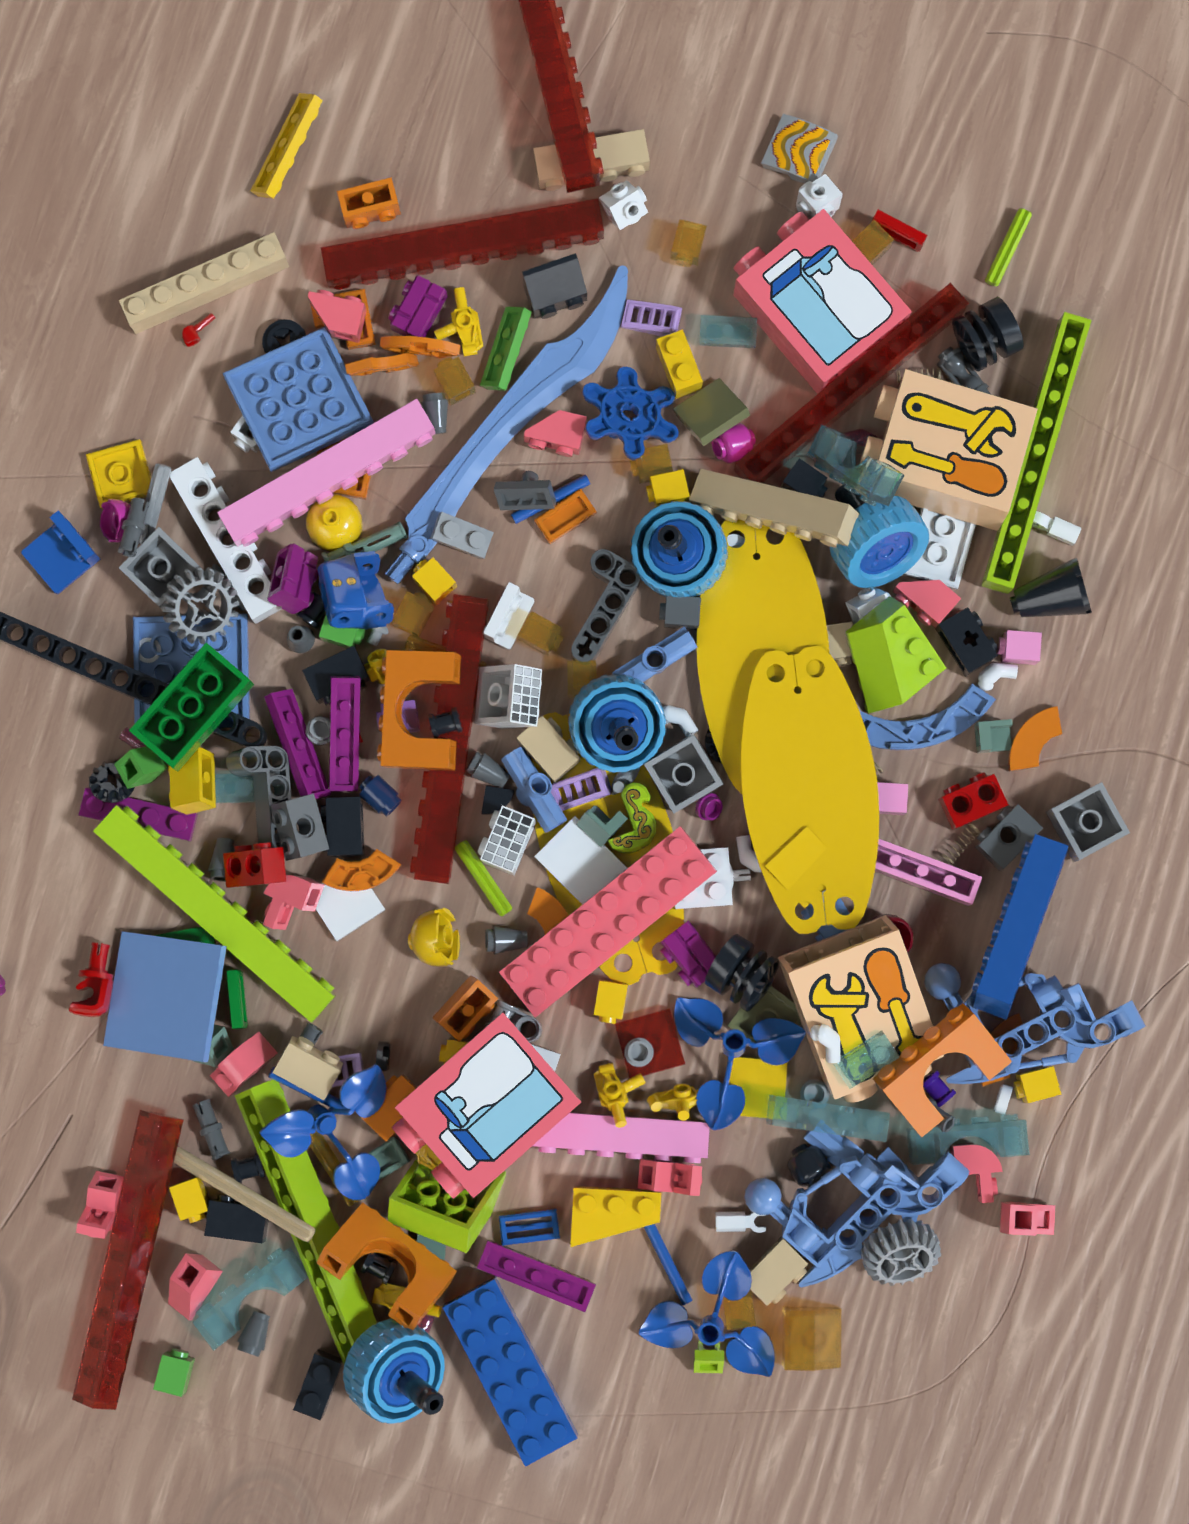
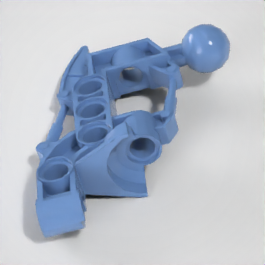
M946 963L935 964L929 968L924 980L928 993L936 999L943 1000L948 1011L962 1003L965 1004L981 1022L977 1014L978 1009L973 1008L975 998L969 996L963 1002L958 993L961 987V977L956 968ZM1029 973L1022 977L1019 987L1026 985L1028 990L1032 992L1039 1005L1041 1015L995 1038V1041L1001 1048L1006 1038L1014 1039L1017 1042V1050L1013 1054L1006 1053L1012 1062L991 1080L1007 1076L1011 1073H1017L1019 1069L1042 1065L1045 1067L1062 1063H1075L1084 1048L1091 1049L1110 1044L1121 1037L1124 1038L1144 1028L1146 1025L1132 1000L1096 1019L1079 983L1063 989L1055 975L1046 979L1042 974ZM1058 1011L1065 1012L1069 1017V1023L1064 1028L1058 1027L1054 1022V1016ZM1033 1024L1040 1026L1043 1030V1036L1039 1041L1032 1040L1028 1035V1029ZM1098 1024L1105 1025L1109 1031L1108 1037L1103 1041L1097 1039L1094 1035V1029ZM1056 1037L1066 1042L1065 1054L1020 1063L1023 1054ZM965 1054L964 1056L971 1067L946 1079L947 1083L973 1084L989 1081Z
M887 1147L877 1159L868 1153L861 1160L856 1155L842 1158L838 1166L823 1175L819 1181L806 1190L803 1188L797 1189L789 1208L781 1201L780 1188L774 1181L767 1178H757L752 1181L745 1190L744 1198L746 1205L752 1212L758 1215L770 1214L782 1225V1237L814 1265L799 1280V1287L802 1288L827 1280L861 1259V1249L864 1247L862 1242L891 1213L901 1215L903 1222L911 1218L916 1222L918 1215L926 1214L939 1206L955 1189L962 1185L969 1175V1170L952 1154L947 1152L920 1177H917ZM843 1173L862 1194L828 1230L824 1227L821 1229L807 1217V1195L823 1184H828ZM926 1187L936 1188L935 1193L932 1195L922 1193ZM886 1188H892L895 1190V1192L888 1197L880 1194L881 1191ZM864 1209H872L875 1211L874 1214L869 1217H864L860 1215V1213ZM845 1229L854 1231V1234L850 1237L840 1235Z

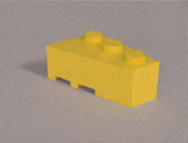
M574 1186L570 1247L660 1223L661 1192L641 1189Z

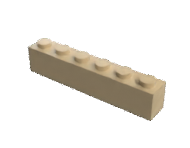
M275 232L122 298L119 302L130 327L135 334H138L289 268V264Z
M700 469L689 501L694 505L701 506L712 516L714 513L720 514L723 519L735 523L738 519L744 520L747 525L761 529L762 525L768 526L770 530L782 535H786L787 531L795 533L796 537L806 541H811L812 538L820 539L822 544L830 547H836L837 544L849 545L853 526L859 516V513L846 503L705 469Z

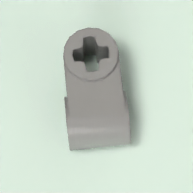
M500 1000L495 1002L497 1006L490 1021H486L485 1026H488L500 1014L505 1012V1015L520 1032L521 1026L525 1022L531 1021L536 1025L535 1035L526 1038L529 1043L535 1042L542 1035V1025L536 1018Z

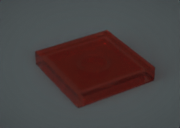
M670 1008L614 1024L629 1079L639 1073L645 1076L685 1065ZM632 1039H646L653 1047V1058L650 1063L643 1067H635L625 1058V1047Z

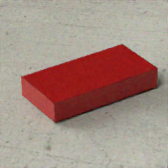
M879 209L871 223V228L917 252L921 251L928 236Z

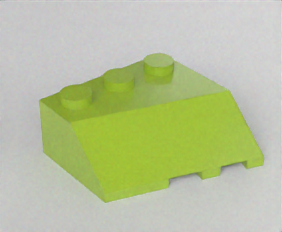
M888 596L846 631L853 663L856 664L859 675L858 683L865 698V710L868 714L904 704L946 669V666L906 606L891 596Z
M415 1160L389 1197L388 1221L396 1226L467 1253L492 1215L506 1177V1171L502 1172L474 1198L464 1189L453 1199L430 1173L432 1169Z

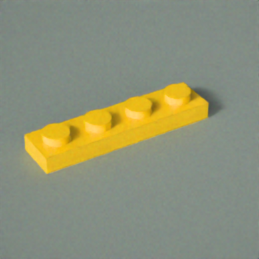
M298 94L250 190L258 197L274 199L275 195L280 191L282 181L287 171L292 167L294 157L300 145L304 143L306 133L312 121L318 115L319 107L323 100L315 94Z

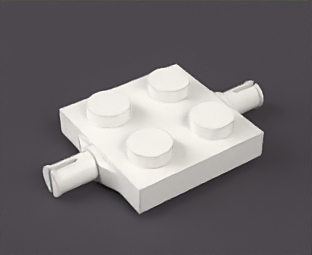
M728 847L700 849L717 872L677 903L675 909L733 905L732 887L734 881H751L750 875L739 876L740 874H750L749 868L732 869L729 862Z

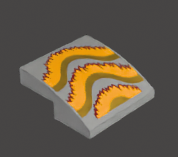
M783 114L761 164L765 169L789 175L791 180L802 183L813 182L821 177L838 136L821 126Z

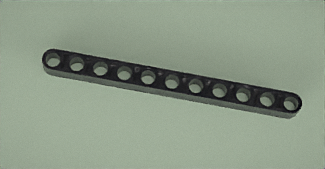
M0 612L1 642L151 706L169 685ZM17 627H22L23 636L19 640H12V631ZM44 638L49 639L48 649L39 652L37 650L38 642ZM71 649L75 650V659L70 663H64V653ZM101 661V671L94 675L90 674L89 667L91 663ZM121 672H127L128 681L126 684L117 686L115 683L116 676ZM148 683L153 684L155 688L154 693L149 697H143L141 694L142 687ZM232 711L226 717L233 719V727L229 731H221L220 726H218L212 732L244 747L264 746L267 741V733L260 724ZM258 729L260 731L259 739L253 743L247 742L246 733L248 730Z

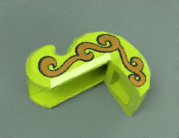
M630 783L623 789L621 798L634 831L607 840L611 848L620 853H633L643 849L651 843L656 834V820L653 814L642 806V803L650 802V794L647 788L640 783Z

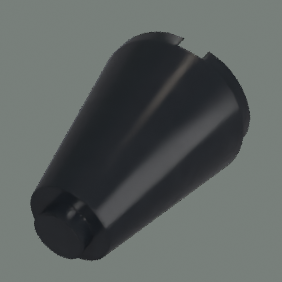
M1077 558L1071 559L1014 590L1015 596L1010 597L1013 612H1019L1021 618L1086 615L1092 613Z

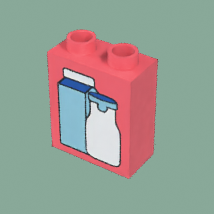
M822 209L810 220L802 211L798 212L778 230L777 235L783 242L767 255L759 246L755 247L744 255L733 268L739 275L736 279L733 296L819 397L906 326L912 313L909 307L825 209Z
M502 1013L395 1107L403 1117L392 1126V1129L414 1154L425 1144L429 1146L442 1161L430 1173L453 1199L464 1189L474 1198L575 1109L581 1101L508 1017Z

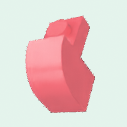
M286 875V882L269 884L263 894L272 897V901L265 910L263 925L271 929L286 930L294 907L304 911L315 912L325 885L308 877Z
M257 1032L228 1055L210 1077L230 1097L250 1077L264 1068L278 1052L260 1032Z
M977 1144L949 1145L950 1154L969 1170V1175L976 1174L978 1202H994L993 1195L998 1194L996 1178H991V1173L1003 1172L997 1156L986 1147Z
M640 1159L637 1188L700 1196L702 1166L682 1162Z
M96 1171L88 1186L86 1207L77 1223L76 1233L105 1239L108 1232L113 1231L119 1215L125 1177Z
M1001 1202V1233L1036 1236V1234L1054 1235L1055 1205Z

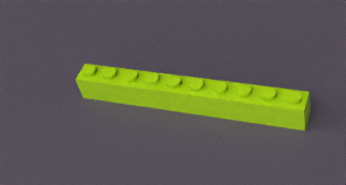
M1064 312L1058 321L1033 406L1038 410L1011 507L996 533L981 584L982 587L1009 594L1014 589L1092 321L1091 319Z
M116 805L93 832L223 946H227L226 949L309 1022H314L336 997L332 993L335 988L323 977L317 980L310 973L313 968L303 959L299 958L296 961L288 954L291 949L280 939L274 942L268 937L269 929L260 921L251 922L245 916L248 911L237 901H234L232 904L223 897L226 892L214 881L209 885L201 877L205 873L191 862L189 866L180 859L183 854L172 844L166 847L158 840L161 835L148 824L144 828L136 821L140 817L127 805L124 808Z
M272 1079L235 1095V1098L279 1207L315 1228V1233L309 1242L303 1241L293 1234L291 1236L343 1364H345L347 1355L355 1341L363 1332L377 1324L354 1265L339 1280L317 1264L323 1248L338 1232L339 1226L333 1217L328 1199L322 1190L317 1172L311 1163L307 1150L296 1157H284L278 1154L260 1135V1131L268 1123L290 1112L283 1089L280 1087L279 1082Z

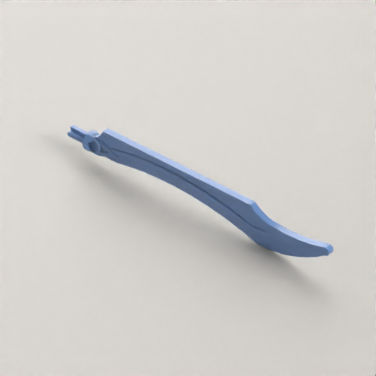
M626 266L618 267L603 299L579 329L566 339L545 345L406 516L408 540L399 548L402 553L385 573L390 580L399 584L412 566L424 560L438 543L431 540L430 537L439 512L455 517L483 472L509 441L553 400L595 372L614 342L621 324L627 295L628 269Z

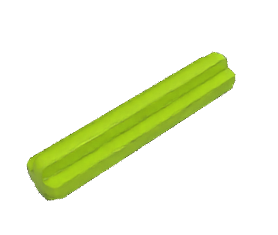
M1023 208L1018 209L985 278L987 284L994 287L1000 284L1031 219L1032 213Z
M464 840L456 845L455 851L499 916L502 917L512 910V906L469 842Z

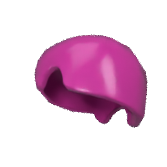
M109 499L101 505L104 510L100 516V528L103 536L109 542H121L124 532L122 525L123 521L127 520L130 504L123 500Z

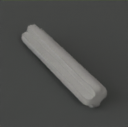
M156 464L146 497L149 507L147 508L144 520L145 531L143 535H140L138 543L140 545L156 530L171 474V468L165 464Z

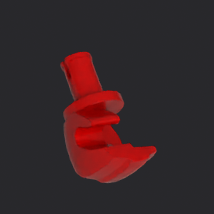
M91 943L88 968L79 970L78 973L79 977L86 979L77 984L76 989L79 991L93 989L94 993L86 1000L72 1002L69 1007L70 1013L83 1017H99L108 1011L114 982L112 980L113 975L105 970L110 945L101 943L100 947L99 943Z

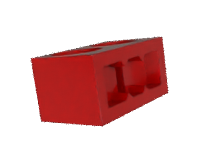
M985 772L970 778L971 784L960 788L958 783L943 790L945 796L938 800L952 830L1009 805L995 774L987 777ZM981 786H986L991 790L992 798L990 801H983L979 797L978 790ZM954 798H961L965 801L966 809L963 813H958L953 809L952 801Z
M271 842L253 844L254 850H252V845L234 846L235 852L223 853L226 888L286 882L283 847L271 848Z

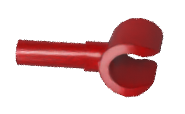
M212 313L194 326L189 325L183 329L182 338L187 347L194 346L201 340L198 332L215 319Z

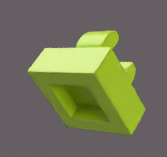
M699 1340L697 1350L694 1351L693 1373H723L724 1350H720V1343L715 1344L713 1350H705L703 1343Z

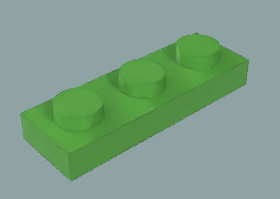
M505 307L480 386L487 390L506 391L532 311L525 307Z

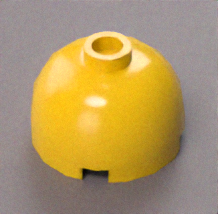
M333 494L334 496L322 504H318V502L313 503L306 515V529L311 540L319 548L329 552L343 547L346 543H355L363 530L362 516L358 507L349 498L339 494Z
M438 908L427 911L416 918L411 928V933L408 935L409 948L425 964L436 967L453 965L452 961L457 960L459 957V931L455 930L453 932L451 922L455 921V918L449 909Z

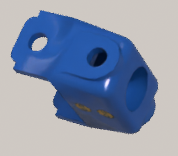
M375 551L353 553L326 561L318 567L319 589L330 626L336 628L370 629L386 627L388 623L392 622L394 614L393 604L385 599L382 587L375 576L379 572L380 557Z

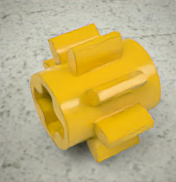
M378 649L370 653L367 658L369 663L364 664L371 682L378 680L379 684H385V675L382 673V660L386 657V649Z

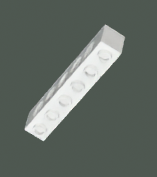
M196 457L172 471L170 478L222 569L232 582L233 588L237 590V595L254 623L257 624L282 608L267 601L271 584L268 575L272 572L264 559L258 561L253 551L258 549L255 543L246 547L243 544L237 547L235 542L229 546L223 545V537L229 532L221 518L217 521H210L208 516L214 509L222 510L226 508L225 503L230 500L222 486L215 487L211 479L216 476L208 462L202 464L199 458ZM198 486H208L206 495L203 497L195 496V490ZM240 558H250L248 568L244 570L236 568L237 561ZM254 582H263L264 589L261 593L252 594L250 592V587Z

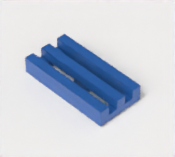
M557 1209L499 1216L502 1246L560 1239ZM552 1217V1221L507 1227L505 1223L506 1221ZM553 1227V1233L507 1238V1233Z

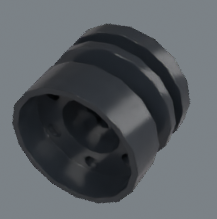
M998 296L979 306V316L976 312L970 310L965 313V317L960 315L952 319L953 331L958 346L973 369L978 372L987 368V363L989 365L997 363V353L1001 357L1007 358L1024 347L1023 337L1013 313L1003 299Z
M735 934L726 942L714 959L706 975L705 985L720 995L726 994L733 987L730 1001L734 1004L740 1002V1007L748 1012L765 996L771 987L780 963L773 956L767 959L768 954L764 950L759 951L751 958L755 945L739 934Z

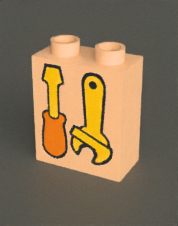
M905 369L898 388L883 385L878 399L874 418L887 421L883 439L868 436L858 469L872 472L867 492L882 497L899 496L908 500L912 506L926 508L935 513L998 531L1011 507L1038 409Z
M886 915L778 957L822 1080L834 1099L844 1097L846 1102H859L873 1096L878 1090L873 1078L879 1073L880 1069L892 1063L901 1055L906 1047L913 1045L924 1036V1033L929 1028L933 1027L899 929ZM814 1025H828L839 1034L841 1060L839 1063L826 1062L825 1046L819 1041L812 1040L810 1037V1030ZM931 1064L926 1070L925 1075L931 1071Z

